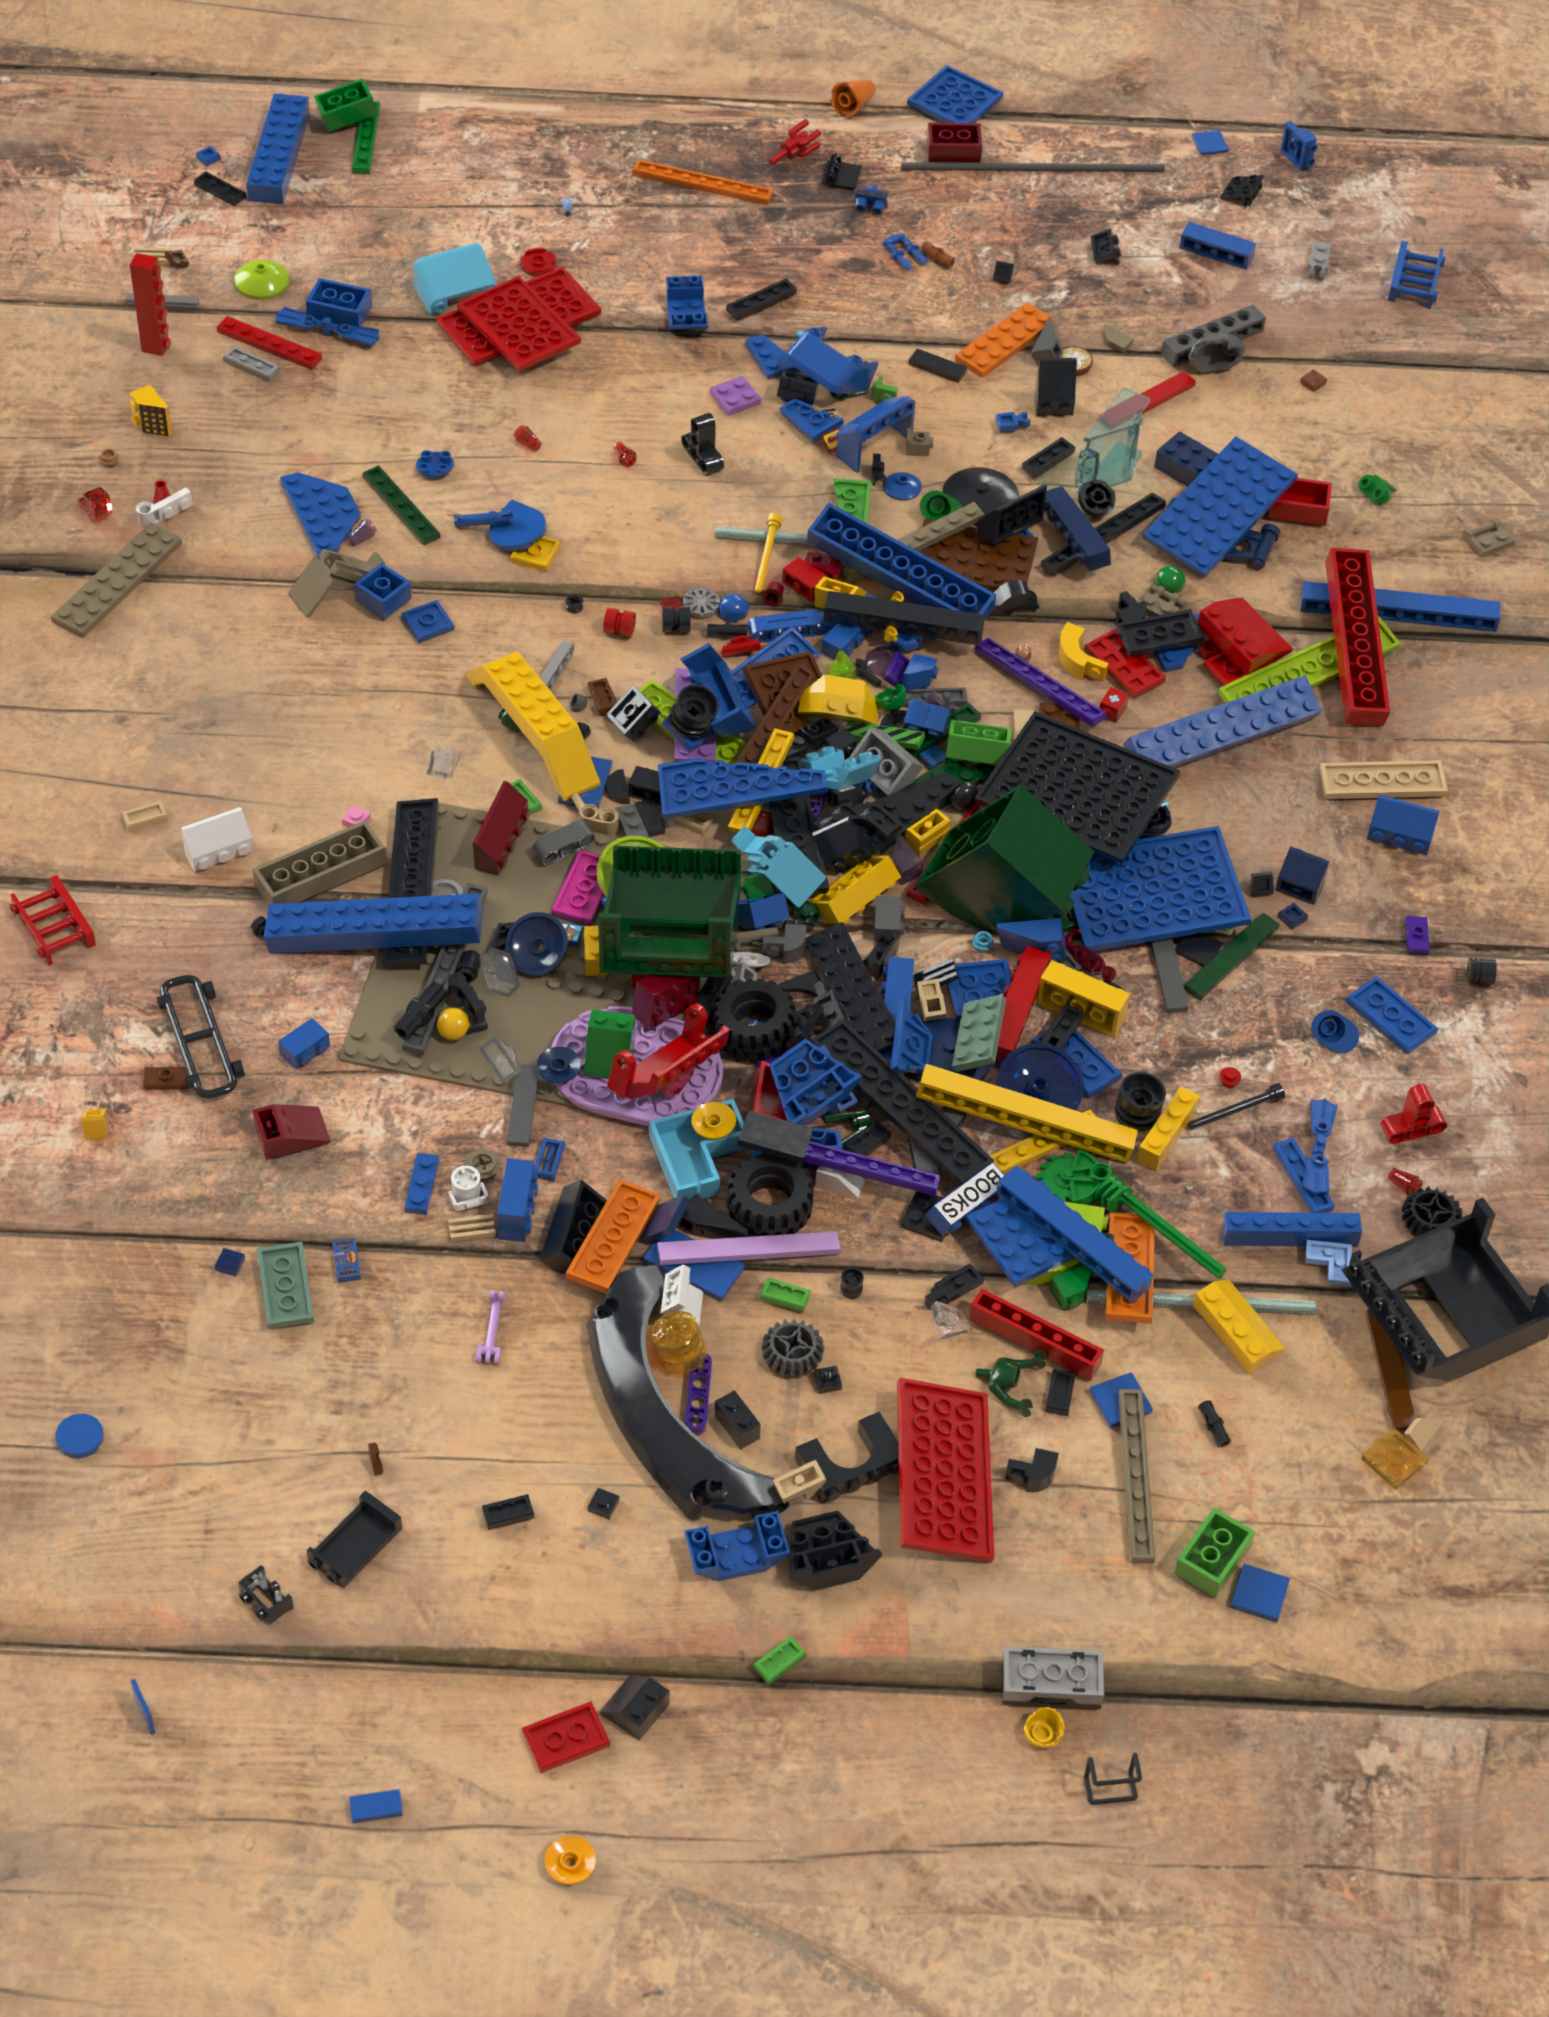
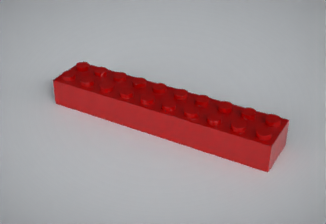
M1331 548L1326 558L1325 566L1345 724L1384 726L1390 714V705L1370 551Z

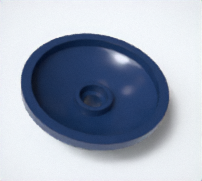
M543 912L526 914L520 917L509 929L505 941L506 954L510 963L518 971L526 975L540 976L548 974L562 963L567 954L568 935L566 929L557 918ZM540 944H544L542 950H538Z

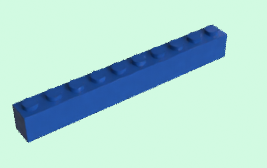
M1303 582L1300 612L1331 615L1327 583ZM1375 589L1377 612L1382 620L1497 632L1500 621V601Z

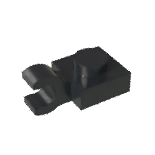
M873 454L871 484L875 486L876 481H881L882 486H885L884 462H881V454Z

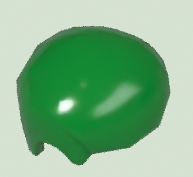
M1174 566L1161 568L1154 579V585H1161L1171 593L1180 592L1186 583L1184 573Z
M897 684L895 689L887 686L884 692H880L875 696L877 706L884 711H897L902 708L906 703L905 686Z

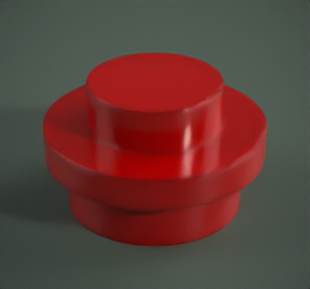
M1226 1067L1220 1071L1219 1079L1223 1086L1233 1088L1240 1083L1241 1073L1236 1068Z

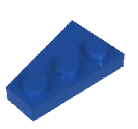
M763 334L746 339L745 345L767 380L780 377L783 371L791 373L800 371L785 360L786 352Z

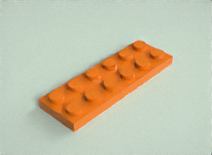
M1027 302L955 354V361L983 378L1037 339L1051 316Z
M619 1179L566 1271L565 1278L607 1294L660 1201L661 1194Z
M1110 1212L1108 1234H1114L1116 1245L1123 1251L1130 1253L1142 1266H1146L1154 1277L1155 1229L1138 1215ZM1153 1279L1151 1287L1133 1303L1107 1283L1106 1320L1152 1324Z

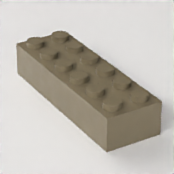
M364 820L253 868L254 885L268 905L299 903L387 864L386 848L367 821Z

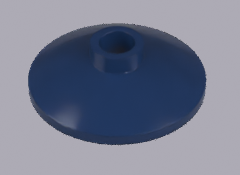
M558 1046L543 1051L539 1055L536 1065L539 1075L546 1081L565 1083L578 1075L581 1061L573 1050Z

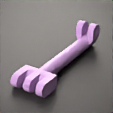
M490 1290L492 1307L486 1345H478L476 1353L477 1363H481L482 1355H486L485 1363L490 1364L491 1356H495L494 1364L500 1363L501 1347H495L501 1305L504 1302V1291L495 1294L494 1290Z

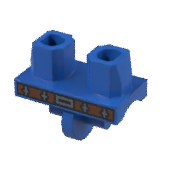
M872 184V188H865V190L856 189L857 210L865 211L867 205L873 206L872 210L874 213L882 214L884 208L888 207V194H883L882 190H877V184Z

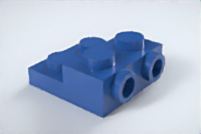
M1292 121L1285 122L1280 151L1301 171L1312 167L1315 163L1314 152L1318 148L1316 144L1317 138L1307 128L1300 130Z

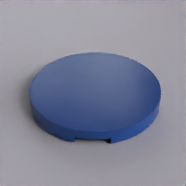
M530 507L511 509L513 517H510V519H513V523H501L496 526L490 525L489 536L492 544L501 547L504 551H519L531 547L530 544L537 539H542L547 530V523L544 515L539 510Z

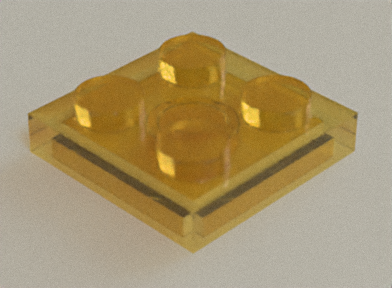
M1393 1428L1363 1453L1361 1460L1397 1490L1425 1466L1429 1458Z

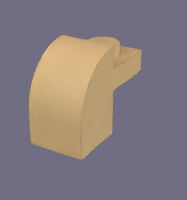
M939 979L917 982L924 1022L946 1019V1008L943 993L940 990Z

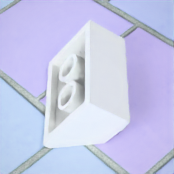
M241 807L181 827L185 855L194 872L253 852L252 837Z

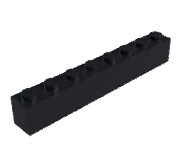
M828 591L823 621L882 631L892 626L897 630V633L981 646L986 615Z

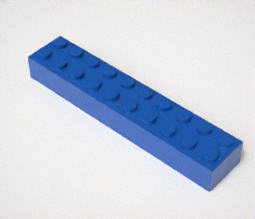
M829 502L808 529V544L889 589L901 592L904 597L918 605L986 615L985 620L995 607L996 594Z
M1304 675L1130 736L1123 743V746L1126 749L1177 768L1314 719L1322 710L1307 676Z
M479 894L269 904L264 940L269 953L480 943L484 910Z

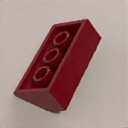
M503 781L473 841L475 869L499 875L501 869L506 867L508 854L513 852L517 836H521L524 821H528L531 809L528 808V800L508 781Z

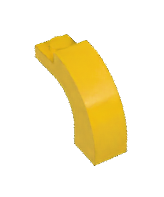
M1067 622L1060 636L1058 654L1061 664L1071 675L1080 680L1086 675L1103 682L1107 676L1108 663L1085 654L1080 649L1083 644L1085 629Z

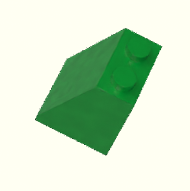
M591 1009L587 1029L584 1076L609 1079L613 1059L616 1054L627 1050L634 1055L635 1015Z

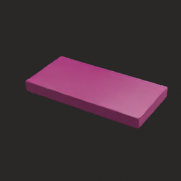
M579 850L551 910L552 916L592 926L604 896L598 884L596 874L597 864L601 855Z

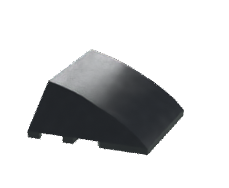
M838 1510L792 1521L789 1579L812 1590L859 1580L882 1557V1552L878 1548L874 1549L865 1536L862 1537L855 1531V1526Z

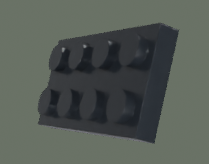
M1191 609L1116 623V631L1129 657L1204 643L1205 638Z

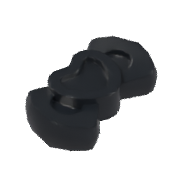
M811 918L806 920L796 919L794 921L786 919L782 924L784 932L785 924L806 925V932L812 931L815 926Z

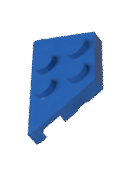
M904 998L898 1001L890 1069L892 1071L922 1074L925 1065L930 1063L933 1035L923 1024L918 1014L912 1015L907 1008L909 1002Z

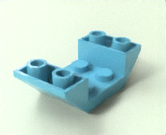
M828 746L822 748V751L819 753L806 754V757L801 759L802 768L825 770L828 788L842 790L872 778L881 762V756L865 752L860 754L859 758L845 760L843 750Z

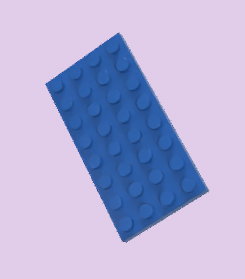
M1235 436L1143 533V539L1206 578L1297 480L1298 474Z

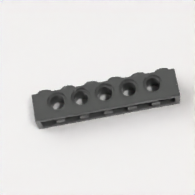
M1250 305L1163 340L1161 355L1173 368L1190 361L1188 355L1191 346L1200 338L1213 332H1226L1238 337L1239 340H1243L1263 332L1266 317L1254 305Z

